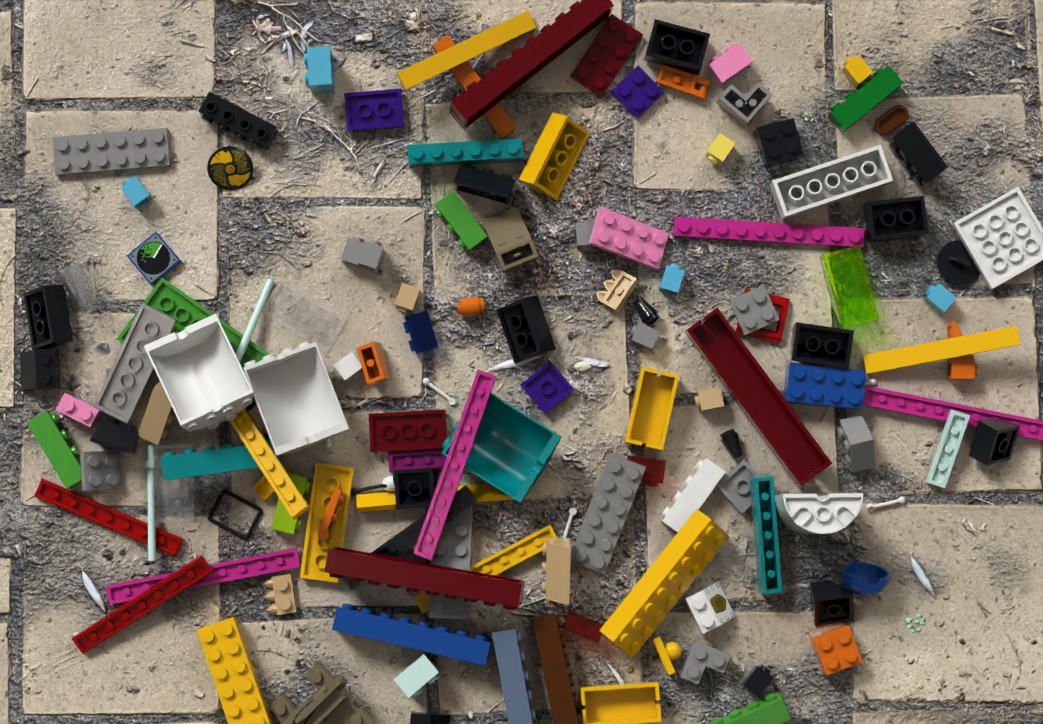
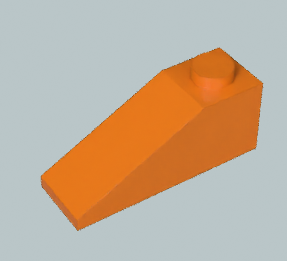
M956 321L947 323V339L963 336ZM972 354L948 359V380H973L977 376L978 367Z

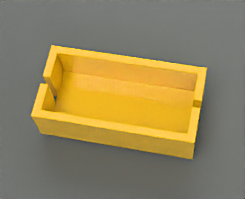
M641 367L624 443L640 447L644 443V448L663 451L680 375L662 371L661 375L657 376L659 370Z
M657 681L580 686L581 705L585 706V708H581L583 724H642L661 722L660 704L655 703V700H660L659 682Z

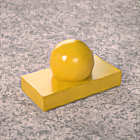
M264 475L252 487L264 502L275 493Z
M660 636L652 638L666 673L669 675L675 673L671 661H676L680 658L682 654L680 645L676 642H668L664 646Z

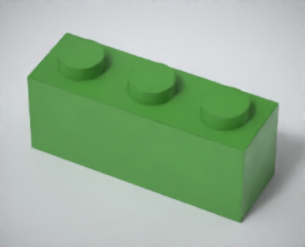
M454 191L435 204L437 208L435 210L436 214L441 220L443 218L448 223L446 225L447 229L452 235L456 234L459 240L457 242L463 250L467 249L471 252L488 239L486 233Z

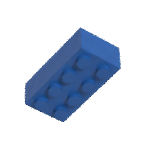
M788 363L786 367L784 398L788 403L860 411L863 409L866 371Z

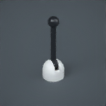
M394 475L384 478L382 484L359 489L352 488L351 495L377 488H383L385 491H395Z

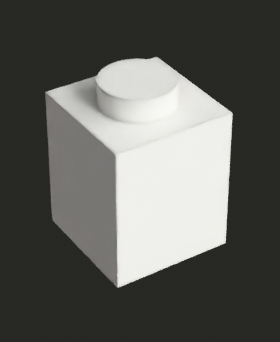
M350 352L333 365L336 368L333 372L338 379H344L346 382L363 370L361 363L353 352Z

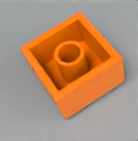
M847 624L809 637L824 675H829L863 662L850 626Z

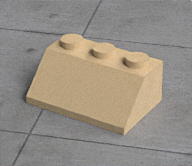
M547 538L546 544L543 543L542 555H546V562H542V574H546V579L542 581L541 593H545V599L569 605L570 538Z

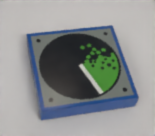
M157 232L127 255L150 285L156 283L181 262Z

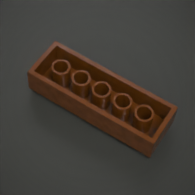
M554 612L531 617L554 724H583L580 711L576 712L575 706L578 705L576 693H572L571 686H574L571 673L567 672V667L570 666L567 654L563 653L562 649L566 647L564 635H559L558 628H562L560 617L555 616Z

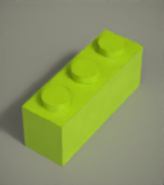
M288 473L305 498V494H309L311 488L309 478ZM278 498L271 529L296 534V531H300L302 520H299L300 516L295 520L292 519Z

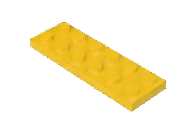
M315 463L300 578L339 583V578L330 577V573L324 571L328 549L344 547L354 467ZM335 487L342 489V494L345 495L342 505H338L336 509L338 517L335 524L331 523L329 529L331 537L327 541H321L318 538V532Z

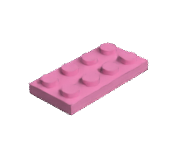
M600 207L588 244L658 270L669 233Z

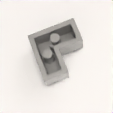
M759 82L746 96L731 84L718 98L716 103L746 127L770 100L772 94Z
M354 236L353 239H347L341 261L378 274L385 250L378 241L370 240V242H364L363 239Z
M862 414L839 420L840 428L837 430L840 440H844L843 445L847 452L845 455L847 466H851L853 473L876 467L874 439Z
M692 640L678 676L699 684L705 666L724 673L731 655Z

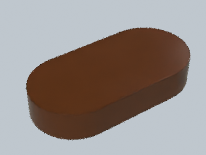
M903 105L892 107L875 121V132L881 136L890 134L908 119V109Z

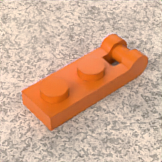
M663 64L656 80L658 85L694 96L700 100H706L707 89L710 88L712 83L707 79ZM695 84L700 85L699 90L694 89Z
M335 487L318 532V538L321 541H327L331 537L329 529L331 523L335 524L338 513H336L338 505H342L345 495L342 494V489Z

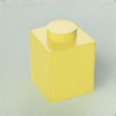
M719 133L705 155L708 156L707 159L713 164L717 165L718 163L721 165L736 143Z

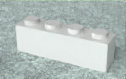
M707 458L704 461L699 460L694 467L696 470L695 474L692 477L690 475L683 483L685 488L682 492L678 491L672 498V501H674L673 505L670 508L666 507L661 514V517H663L661 522L676 533H678L694 511L700 509L726 472Z

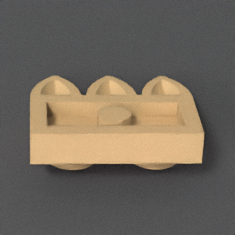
M615 269L611 270V275L615 281H604V286L608 292L598 291L596 295L605 306L618 313L639 281L630 274Z
M292 574L273 576L266 579L263 586L273 590L266 594L265 599L275 602L267 609V612L273 615L297 612Z

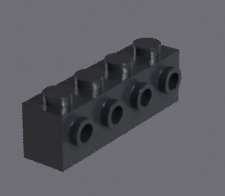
M211 92L207 94L198 111L202 116L201 119L210 124L212 121L219 124L218 128L227 133L229 130L236 133L235 137L242 141L246 139L251 141V145L259 150H262V148L268 150L278 132L277 127Z

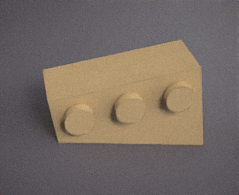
M161 382L153 388L137 435L156 445L168 439L171 432L169 430L170 426L176 418V414Z

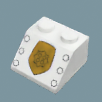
M718 581L684 598L702 634L735 617Z

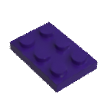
M401 88L344 93L348 132L404 127Z

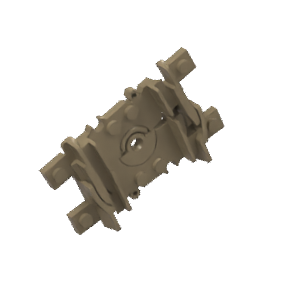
M320 661L304 675L317 689L309 699L296 708L286 693H284L269 705V708L281 724H378L366 711L365 705L360 709L355 706V701L358 697H353L344 688L348 683L347 679L343 675H338L333 679L334 676Z

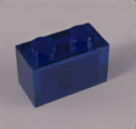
M427 310L405 317L406 322H403L405 332H410L412 340H409V345L412 352L416 351V354L419 355L439 348Z

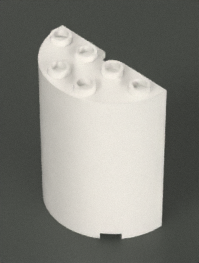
M216 314L185 327L182 332L171 333L144 346L178 421L184 429L188 431L204 428L214 429L219 423L235 419L239 412L253 402L254 392Z
M307 341L298 345L299 348L297 349L287 348L280 351L281 353L276 357L270 354L264 356L263 360L257 363L255 360L244 364V373L254 392L255 402L276 456L290 454L313 446L349 429L316 342L310 344Z
M831 493L825 496H817V494L775 495L776 516L786 527L798 533H834L847 527L858 515L863 501V493Z

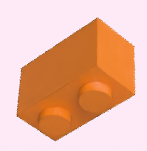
M371 342L356 348L368 385L375 386L392 380L381 343Z

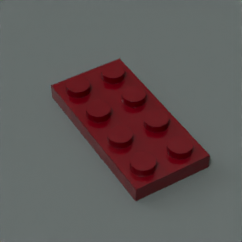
M611 14L570 75V78L602 98L643 34Z
M446 410L370 413V452L443 449L442 445L447 439Z

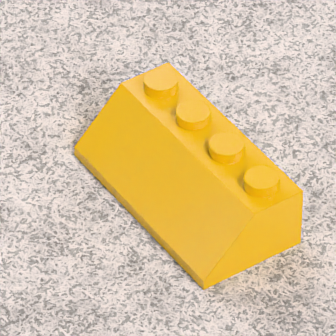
M552 112L519 180L530 188L557 200L590 133L568 116Z

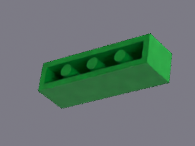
M890 66L885 69L883 67L879 68L873 74L875 77L869 81L867 78L859 85L860 89L857 92L852 90L844 97L846 101L842 104L838 102L830 108L831 113L828 117L842 134L903 84V81Z

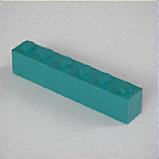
M522 139L407 145L409 168L465 165V163L523 162Z
M266 439V441L274 451L270 439ZM243 442V446L235 447V444L223 445V449L215 450V446L204 447V451L196 452L195 449L184 450V454L176 455V451L166 452L164 457H160L163 481L256 469L259 466Z
M769 474L749 476L758 591L762 594L782 593L774 478Z

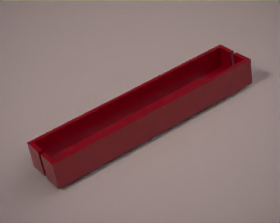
M583 0L575 2L570 7L569 12L566 14L563 12L556 17V22L552 25H545L540 30L541 33L538 36H531L526 41L524 47H517L512 51V56L507 60L505 58L500 60L493 71H486L481 76L482 79L477 83L474 81L468 85L466 92L455 95L451 99L449 113L465 130L610 16L614 4L610 0Z
M718 308L706 315L702 321L699 320L685 331L687 337L798 487L803 486L815 477L814 474H819L832 464Z
M341 547L328 549L324 571L330 573L329 576L334 578L348 576L350 581L360 582V580L364 579L368 580V584L379 585L386 583L387 587L394 589L403 586L410 592L425 590L427 595L437 596V594L441 593L445 594V598L456 599L463 597L464 601L476 603V601L480 600L484 601V605L487 606L502 604L503 608L515 610L516 607L522 604L526 582L524 580Z

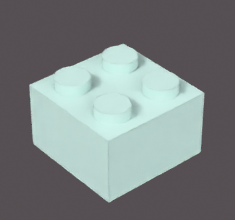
M425 652L396 676L394 681L408 698L412 695L415 698L424 690L423 685L427 682L430 685L439 678L438 673L440 669Z

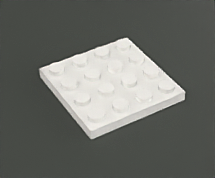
M1019 187L952 224L990 290L1043 260V228Z

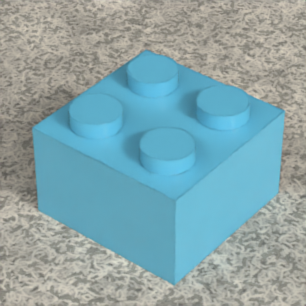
M330 46L307 48V54H304V65H306V70H308L305 73L307 88L311 89L312 94L335 92L333 54Z

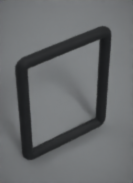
M224 489L215 502L208 520L247 540L263 511L257 505ZM224 494L258 510L246 536L212 519Z

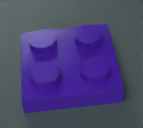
M637 66L611 90V93L638 119L664 94V91Z
M550 360L520 384L544 414L574 390Z

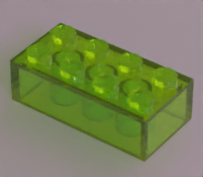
M860 245L821 255L819 259L837 327L848 329L878 321L879 315Z

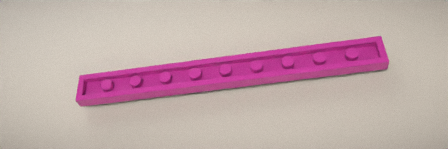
M674 217L673 237L850 248L864 247V228Z
M477 370L413 552L415 555L433 560L495 384L496 375Z
M865 386L864 406L946 422L950 409L970 415L967 424L969 427L976 428L981 420L995 419L1020 425L1017 436L1043 441V421Z
M298 548L212 564L210 566L213 572L185 590L301 567ZM172 573L107 585L109 605L131 600Z

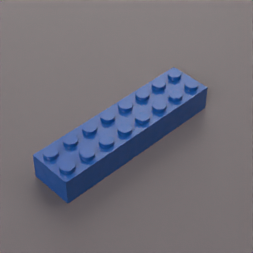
M348 603L337 607L332 627L334 631L484 666L486 664L491 643L490 640H487L488 636L476 634V637L468 636L469 632L458 629L457 633L449 631L450 627L439 625L438 628L430 627L431 623L419 621V624L412 622V618L401 616L400 619L393 618V614L381 612L380 615L374 614L373 609L365 607L362 610L355 609L356 605Z

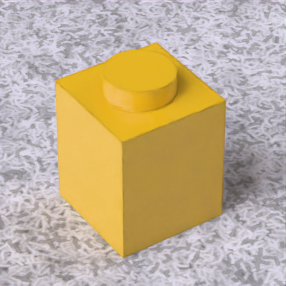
M860 55L856 58L851 56L843 63L845 65L844 68L841 70L855 88L873 73Z

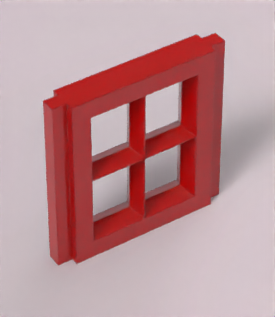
M745 289L744 293L749 292L751 290ZM768 294L773 306L781 308L776 332L760 328L745 336L780 344L790 299ZM737 322L736 333L739 335H743L742 330Z

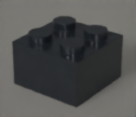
M794 118L760 126L754 131L764 168L797 160L804 155Z

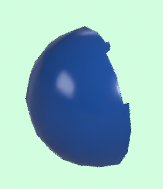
M854 561L850 565L841 567V576L844 584L849 590L860 596H874L882 592L889 584L891 573L886 568L870 563Z

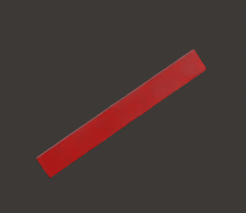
M41 479L35 492V497L148 545V523L46 479ZM156 527V549L176 557L184 539Z
M201 554L72 637L73 642L82 654L86 653L213 572L212 567Z

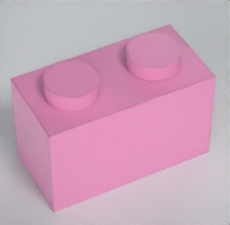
M740 43L736 46L732 44L725 49V54L722 56L716 55L709 61L710 64L707 69L720 87L753 63V60Z
M64 393L56 408L57 411L94 429L103 411L67 393Z

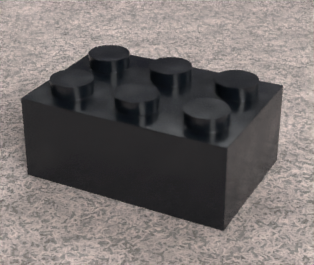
M655 19L644 61L659 65L663 64L699 75L710 34Z
M924 196L872 201L863 205L868 243L925 237L929 234Z

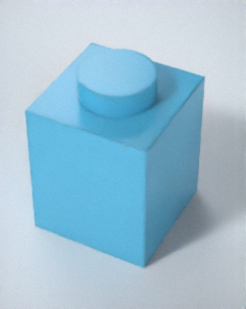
M137 177L127 179L123 183L124 186L121 187L136 209L152 199Z
M675 264L667 265L659 290L677 295L685 271L681 270L682 267Z
M939 283L935 286L931 285L925 291L927 296L923 300L939 314H942L957 298Z

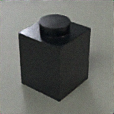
M755 665L742 684L760 697L773 677L769 675L771 671L765 666L761 665L758 667Z

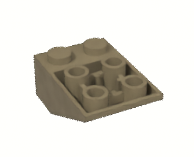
M517 207L482 220L503 273L538 260V253Z

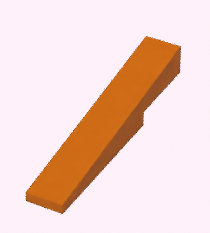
M447 34L432 45L437 54L455 44ZM468 61L449 70L465 92L468 85L474 81L477 83L481 80ZM499 103L483 115L501 139L517 129Z

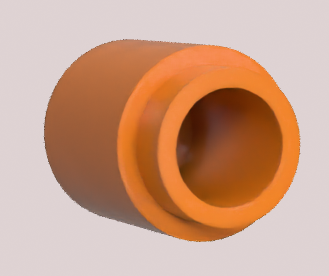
M483 297L460 299L461 303H457L458 314H462L463 318L485 313Z

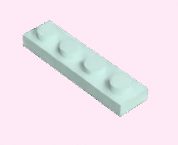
M950 409L926 479L927 483L942 488L946 487L970 415Z

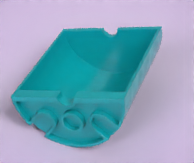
M491 393L465 468L521 503L550 461L556 446L561 440V436ZM458 421L452 428L453 435L450 439L447 438L442 445L444 449L442 454L446 457L459 424Z

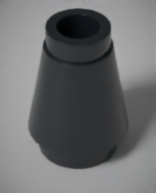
M642 297L633 302L643 324L645 323L649 326L659 319L658 311Z
M730 429L720 434V441L733 459L743 455L738 432Z

